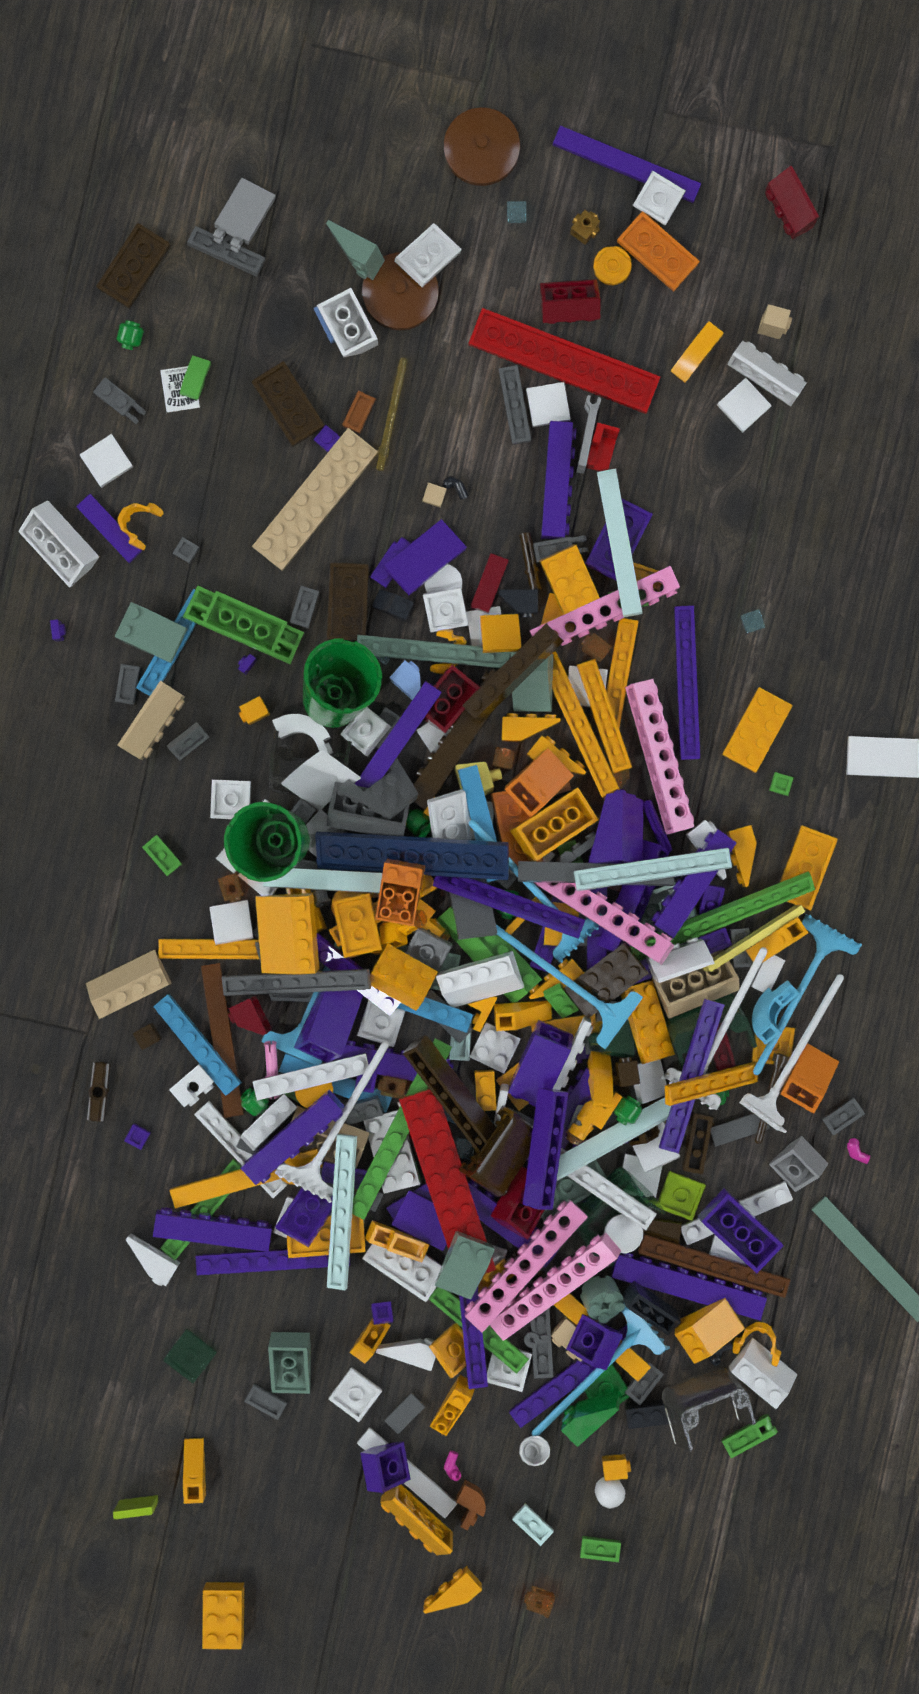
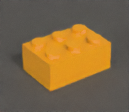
M571 545L539 560L564 614L600 598L577 545Z
M387 943L370 973V981L372 987L416 1011L424 1001L438 971Z
M206 1582L203 1589L202 1649H241L244 1641V1583Z

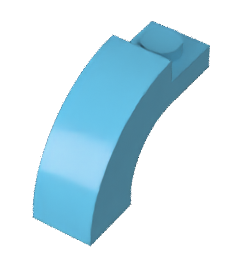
M788 980L774 991L768 988L760 996L752 1014L753 1030L765 1045L781 1033L776 1023L781 1009L800 994Z

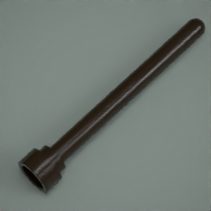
M779 1053L773 1054L774 1069L767 1094L775 1085L782 1068L787 1064L788 1056ZM761 1118L755 1137L757 1144L762 1143L767 1123Z

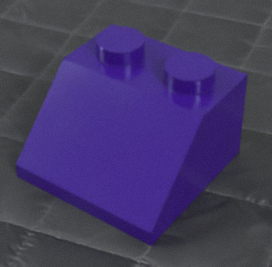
M582 1314L566 1350L593 1367L607 1370L623 1335L613 1328Z
M404 1442L374 1446L360 1453L367 1491L384 1493L411 1480Z

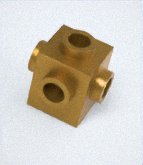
M586 210L582 214L578 213L572 221L574 225L571 227L570 234L586 245L590 238L594 239L600 231V228H598L600 224L598 216Z

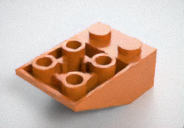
M547 748L505 786V790L532 817L574 775Z
M387 859L384 862L376 920L414 926L425 865Z
M807 1043L781 1088L780 1094L814 1114L826 1093L839 1061Z

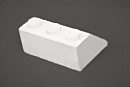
M352 288L317 305L343 357L362 354L378 345V339Z
M693 937L686 940V944H673V949L662 965L646 957L653 980L661 983L715 964L704 940Z
M752 1337L728 1368L731 1373L777 1409L789 1394L797 1373L781 1360H779L777 1367L773 1366L771 1352Z

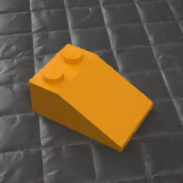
M723 1298L681 1318V1323L675 1328V1336L695 1364L712 1356L742 1332L745 1327L726 1298Z

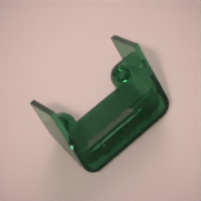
M728 994L714 1000L724 1004L719 1024L723 1022L735 999L733 994ZM702 1005L672 1018H668V1016L665 1018L681 1071L685 1063L682 1054L687 1053L692 1040L691 1034L694 1033ZM739 1006L729 1027L734 1032L744 1031L749 1045L756 1048L758 1046L747 1017L741 1006Z
M622 1167L617 1168L606 1178L646 1207L650 1206L663 1215L666 1213L654 1195L626 1169ZM591 1193L578 1206L588 1217L576 1230L588 1246L595 1236L599 1235L601 1237L604 1234L607 1222L621 1213ZM592 1252L594 1256L600 1257L597 1253Z

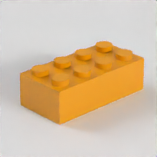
M576 788L510 830L528 860L535 862L598 821V818L579 788Z

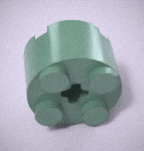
M599 1276L591 1278L583 1285L582 1294H580L588 1315L600 1323L608 1322L625 1309L624 1298L615 1280L610 1276H605L606 1278H600Z

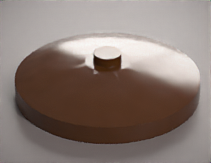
M482 107L467 110L457 116L446 131L444 138L446 162L451 171L466 183L477 186L498 183L512 172L519 158L520 139L512 121L497 110Z
M401 252L391 253L383 256L385 261L374 280L368 277L364 279L362 287L363 301L370 316L380 325L393 330H409L424 323L435 310L439 295L436 276H434L425 286L421 287L395 262V258Z

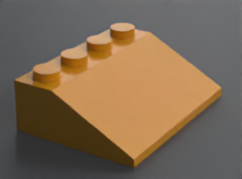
M313 893L256 896L262 973H316L319 970Z
M402 1484L386 1491L381 1496V1507L387 1513L391 1512L401 1526L405 1525L415 1539L419 1538L430 1553L434 1552L436 1555H445L453 1551V1532Z

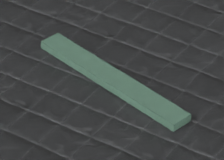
M357 635V642L367 647L374 656L501 668L510 659V652L483 653L482 646Z
M824 1196L811 1210L918 1322L919 1295L828 1198Z

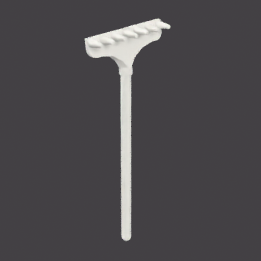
M764 947L759 950L714 1037L703 1075H706L708 1066L767 954V949ZM669 1068L661 1078L670 1080L669 1084L679 1082L682 1071L676 1068ZM717 1094L697 1098L702 1101L701 1104L709 1105V1109L717 1110L721 1103V1099Z
M842 974L836 976L770 1092L761 1097H755L748 1093L739 1102L777 1131L787 1132L782 1127L785 1120L777 1111L776 1099L844 979Z
M384 1041L381 1043L342 1112L343 1116L335 1122L316 1157L305 1166L294 1167L285 1163L279 1165L275 1171L279 1178L283 1177L288 1183L293 1182L297 1187L301 1186L305 1191L309 1190L313 1195L317 1194L321 1199L325 1198L329 1203L332 1202L333 1188L326 1184L320 1175L322 1160L388 1049V1042Z

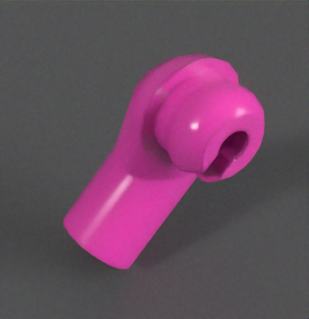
M851 1138L847 1144L850 1157L867 1164L870 1160V1155L861 1152L858 1139Z
M450 1450L444 1469L451 1480L458 1481L461 1478V1472L455 1463L459 1454Z

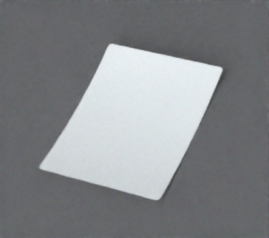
M321 750L293 771L281 784L314 808L320 810L331 801L335 782L345 783L350 779L355 783L361 777L327 752Z

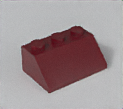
M790 166L768 183L765 194L769 202L772 201L774 204L776 216L782 219L786 234L790 235L793 240L813 229L819 215L793 167Z
M597 280L540 283L543 323H572L575 321H594L600 319V294Z
M451 665L434 685L442 693L424 717L426 722L443 733L447 732L465 710L463 704L480 689L477 684L454 665Z
M256 995L229 1008L228 1016L231 1022L236 1023L238 1027L261 1035H265L272 1030Z
M522 1167L509 1185L508 1192L499 1199L491 1217L503 1227L528 1240L544 1210L523 1205L527 1168Z

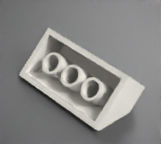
M742 341L727 364L789 406H792L806 385L802 376L789 372L784 364H777L769 354L756 350L755 345L750 342Z
M49 501L32 508L18 531L69 588L82 578L99 558L96 552Z
M513 951L443 970L436 976L443 997L452 1007L462 1006L524 988Z

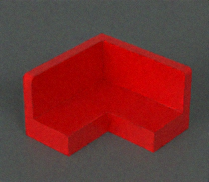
M597 423L586 468L600 472L609 469L620 428Z

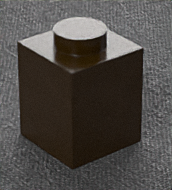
M154 1023L133 1033L141 1050L162 1040Z
M631 1057L620 1058V1062H615L618 1085L620 1087L640 1084L637 1060L631 1059Z

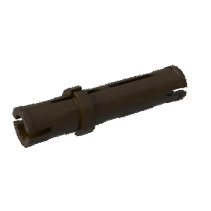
M531 532L519 534L526 567L524 572L528 577L530 589L540 590L542 589L538 574L540 569L536 564Z

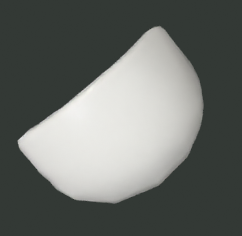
M530 1436L525 1438L520 1444L519 1454L522 1461L526 1464L538 1466L544 1464L550 1457V1447L544 1438Z
M602 1477L596 1483L595 1495L602 1506L611 1509L618 1507L624 1501L625 1489L620 1480L605 1481L604 1477Z

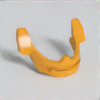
M134 503L122 509L118 516V523L120 529L129 536V544L138 549L145 550L146 545L137 539V535L128 531L126 523L130 521V516L135 512H149L159 517L164 512L153 503H149L147 506Z
M442 629L437 631L436 636L448 638L449 641L456 640L453 644L466 645L467 642L464 637L454 635L451 629ZM458 664L431 665L430 671L444 674L451 665L455 666Z
M755 1322L745 1328L742 1337H735L733 1353L739 1354L749 1334L754 1331H759L763 1334L767 1333L772 1341L770 1353L772 1355V1365L777 1367L781 1351L776 1348V1336L771 1326L763 1322Z

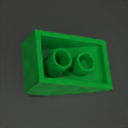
M617 1391L579 1401L574 1406L570 1405L564 1411L565 1415L562 1420L561 1431L578 1447L619 1410L622 1393Z

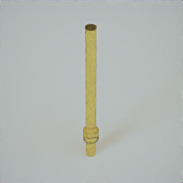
M400 358L382 444L379 446L377 453L379 457L376 470L378 471L384 470L386 457L389 456L390 452L388 447L408 361L406 358Z

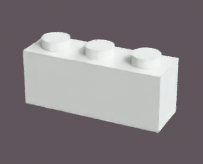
M283 1094L240 1138L255 1151L297 1107Z

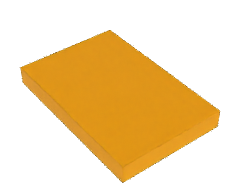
M371 893L332 901L344 958L382 950Z

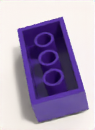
M725 1188L698 1215L700 1221L756 1273L784 1246L778 1237Z

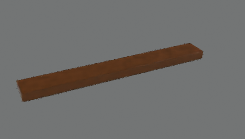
M221 963L201 966L213 1047L238 1077L226 996L223 994ZM240 1085L226 1096L220 1090L224 1118L244 1115V1109L241 1106L242 1100L240 1099Z
M643 1234L638 1253L783 1298L786 1296L791 1280L790 1278L764 1270L756 1273L748 1265L647 1234Z

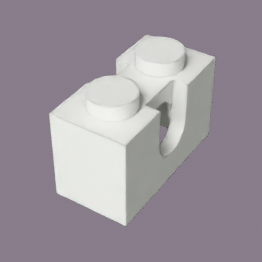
M199 1064L169 1090L183 1107L188 1104L192 1106L199 1100L197 1096L200 1093L204 1092L206 1094L214 1087L212 1085L214 1081ZM190 1082L198 1084V1091L193 1092L190 1089Z

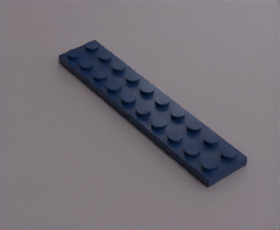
M319 831L315 834L317 869L383 873L384 862L387 859L425 865L424 875L508 880L509 842Z

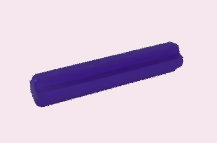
M644 801L643 810L658 844L671 852V844L652 801Z

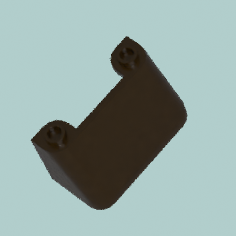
M503 1105L497 1113L501 1117L500 1121L497 1120L495 1122L498 1126L478 1156H472L471 1160L473 1161L470 1164L463 1162L459 1168V1171L496 1197L504 1196L508 1192L509 1185L528 1159L533 1131L532 1125Z

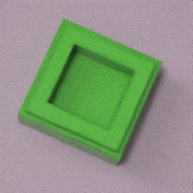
M774 772L769 791L788 796L793 777Z

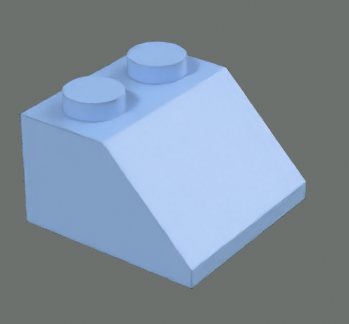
M405 660L390 676L391 682L411 700H413L421 688L420 670L412 661L408 663Z

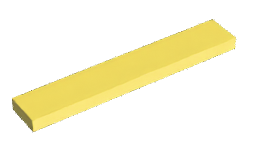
M795 905L713 957L715 964L703 967L704 971L712 972L803 914L805 912L802 905Z

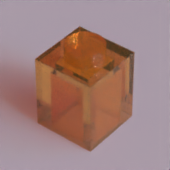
M595 633L592 636L587 635L581 643L583 645L581 650L593 660L596 659V662L599 664L612 648L611 645Z

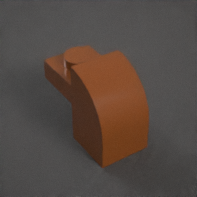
M464 1480L456 1496V1503L467 1508L461 1519V1527L468 1530L470 1525L474 1526L478 1518L476 1513L484 1517L486 1505L482 1490L471 1482Z

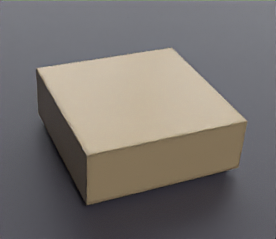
M428 483L423 502L441 508L447 488Z

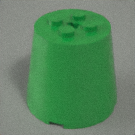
M342 638L325 641L313 649L305 663L303 677V705L312 720L325 727H341L351 722L376 699L381 688L382 671L374 654L364 645L356 641L355 643L346 641Z
M269 802L252 803L241 808L234 814L229 825H227L224 835V848L232 867L247 877V879L258 882H269L285 876L304 858L310 843L309 831L304 821L289 810ZM280 837L281 842H277L276 838Z

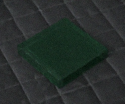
M186 1329L164 1357L163 1361L191 1383H194L217 1351L189 1329Z

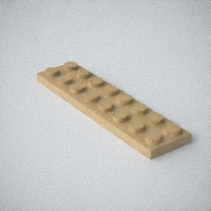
M347 428L252 547L283 571L375 458L378 451Z

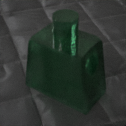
M628 1019L606 1049L600 1046L601 1054L631 1058L635 1055L634 1038ZM601 1024V1026L599 1027V1034L602 1030L603 1024ZM590 1034V1046L599 1045L597 1043L599 1034Z

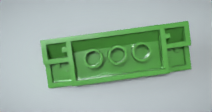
M197 586L183 615V618L288 664H291L304 632L286 625L287 622L218 591L213 593L200 586Z
M452 906L437 918L441 926L446 929L448 934L474 962L513 951L524 988L504 993L511 1003L519 1001L542 980L519 953L498 935L458 940Z

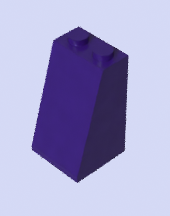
M615 790L614 793L606 794L589 863L624 864L643 861V800L637 798L636 795L626 793L625 790Z
M357 990L318 992L294 1048L325 1063L341 1057L363 995Z
M538 1020L511 1080L508 1093L514 1098L526 1100L536 1107L538 1088L553 1089L571 1052L573 1034Z

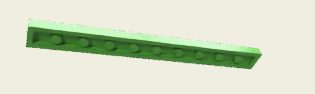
M809 871L688 919L670 942L672 944H682L690 938L702 936L814 891L815 887ZM649 938L647 946H654L656 938ZM630 945L632 952L639 961L648 957Z
M435 1038L433 1044L446 1060L452 1046ZM418 1073L406 1096L428 1089V1086ZM401 1105L353 1197L352 1214L363 1220L369 1212L409 1133Z

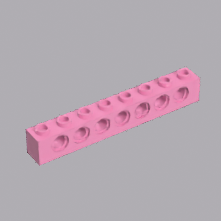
M671 566L637 581L638 590H642L646 594V598L640 600L641 606L646 603L651 606L659 602V598L664 595L667 598L677 594L676 590L680 588ZM655 582H660L663 585L661 592L653 590ZM619 590L547 622L564 641L561 645L564 646L572 642L571 638L577 635L579 638L588 635L589 630L594 627L599 630L607 626V621L613 619L616 622L623 619L622 608L617 604V601L620 599ZM603 606L609 607L611 614L606 617L602 616L600 608ZM586 614L593 617V622L589 625L584 624L582 621V617ZM568 622H572L576 626L575 631L572 633L565 630V625ZM545 624L530 630L531 636L533 637Z
M653 679L631 684L625 687L666 835L693 828L694 817L690 813L688 806L689 799L683 788V778L678 770L679 764L673 752V742L668 734V724L663 716V706L659 702L657 685ZM644 697L648 700V705L645 704ZM649 715L653 718V723L650 722ZM654 734L657 735L658 742L655 740ZM659 753H662L663 760L660 759ZM665 771L668 773V779L665 777ZM670 789L673 791V797L670 795ZM675 808L679 811L678 816L675 814Z
M533 882L660 965L664 963L674 947L670 942L672 938L664 933H661V935L654 932L656 928L647 922L644 925L638 922L639 917L631 912L627 915L622 911L623 907L615 902L611 905L606 901L607 897L599 892L594 894L590 891L591 889L575 890L573 895H568L567 891L570 887H575L576 889L575 883L552 885V883ZM586 897H591V903L586 906L583 905V900ZM602 907H607V913L600 916L599 910ZM618 917H623V923L620 926H615V920ZM638 927L640 929L639 934L631 936V930ZM649 938H656L654 946H647Z
M570 1199L567 1201L563 1200L558 1205V1211L554 1216L549 1215L543 1222L545 1224L541 1230H535L530 1237L532 1240L528 1244L524 1243L517 1251L519 1254L514 1259L511 1257L505 1263V1269L502 1273L497 1272L491 1279L492 1284L488 1288L485 1286L478 1293L479 1298L475 1302L471 1301L465 1307V1318L483 1333L588 1217ZM562 1216H567L569 1222L566 1225H560L559 1219ZM550 1230L556 1232V1236L552 1240L545 1237L546 1233ZM535 1245L543 1247V1251L540 1254L532 1252ZM521 1260H528L530 1265L527 1268H521L519 1266ZM509 1274H514L517 1276L515 1282L509 1283L506 1281V1277ZM500 1288L504 1293L501 1297H495L493 1291ZM483 1303L490 1305V1309L486 1312L480 1310V1305Z
M607 1233L601 1237L599 1235L595 1236L590 1241V1245L580 1247L575 1252V1256L572 1258L568 1256L561 1262V1266L558 1268L554 1266L550 1269L546 1277H539L535 1280L531 1288H524L519 1293V1296L516 1299L514 1298L493 1320L490 1326L504 1341L615 1261L621 1252L620 1248ZM592 1252L597 1253L600 1257L594 1256ZM578 1263H582L585 1267L579 1266Z

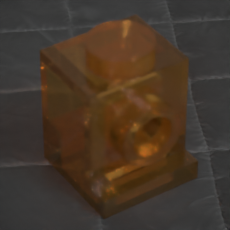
M496 747L492 766L511 770L515 751Z
M238 873L218 879L224 901L229 900L230 903L241 900L240 896H243L244 892ZM231 885L236 887V891L233 893L229 890Z
M384 1076L383 1079H379L378 1090H381L380 1095L394 1098L404 1097L407 1080ZM390 1083L396 1085L394 1090L389 1089L388 1085Z
M532 1586L531 1591H527L524 1598L526 1609L549 1618L555 1601L554 1593ZM541 1601L542 1605L536 1604V1602Z

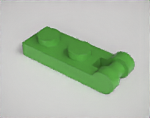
M769 1414L761 1416L758 1420L721 1439L731 1458L774 1436L778 1432L776 1427L772 1426ZM764 1426L766 1430L761 1433L759 1428Z

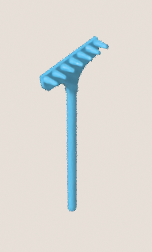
M475 820L469 821V826L483 841H494ZM509 857V869L518 877V866ZM523 882L543 905L559 910L533 882ZM585 918L579 939L562 933V939L558 946L554 948L553 956L562 963L564 957L570 956V952L573 949H577V945L581 942L584 943V939L587 936H591L595 929H599V925Z
M805 914L802 924L815 938L817 949L815 957L797 988L800 994L790 1001L777 1025L781 1033L766 1045L754 1067L753 1073L755 1075H759L821 960L830 952L837 950L851 955L857 954L862 946L861 943H857L854 939L846 937L845 934L837 932L836 929L828 927V925L821 923L820 920L812 918L811 915Z
M496 925L498 936L599 1010L603 1027L597 1037V1043L606 1049L643 997L637 992H630L621 1002L614 1004L604 1003Z
M335 942L333 946L340 950L341 946L338 947ZM324 966L323 971H331L327 966ZM313 992L298 1027L286 1034L270 1031L264 1035L262 1042L270 1041V1044H272V1041H276L277 1049L314 1065H320L322 1063L321 1060L294 1048L318 992Z
M625 1306V1309L621 1312L627 1320L628 1331L626 1338L617 1347L609 1366L633 1345H646L656 1355H661L665 1350L670 1349V1346L664 1345V1339L656 1335L658 1331L652 1330L650 1323H647ZM596 1368L532 1431V1436H539L605 1370Z

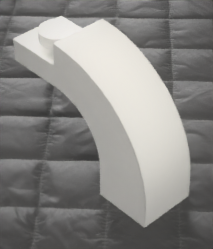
M288 714L272 720L281 739L292 734L304 733L315 740L319 751L324 750L329 755L333 753L329 742L326 744L324 742L331 738L329 733L322 725L316 723L309 716Z

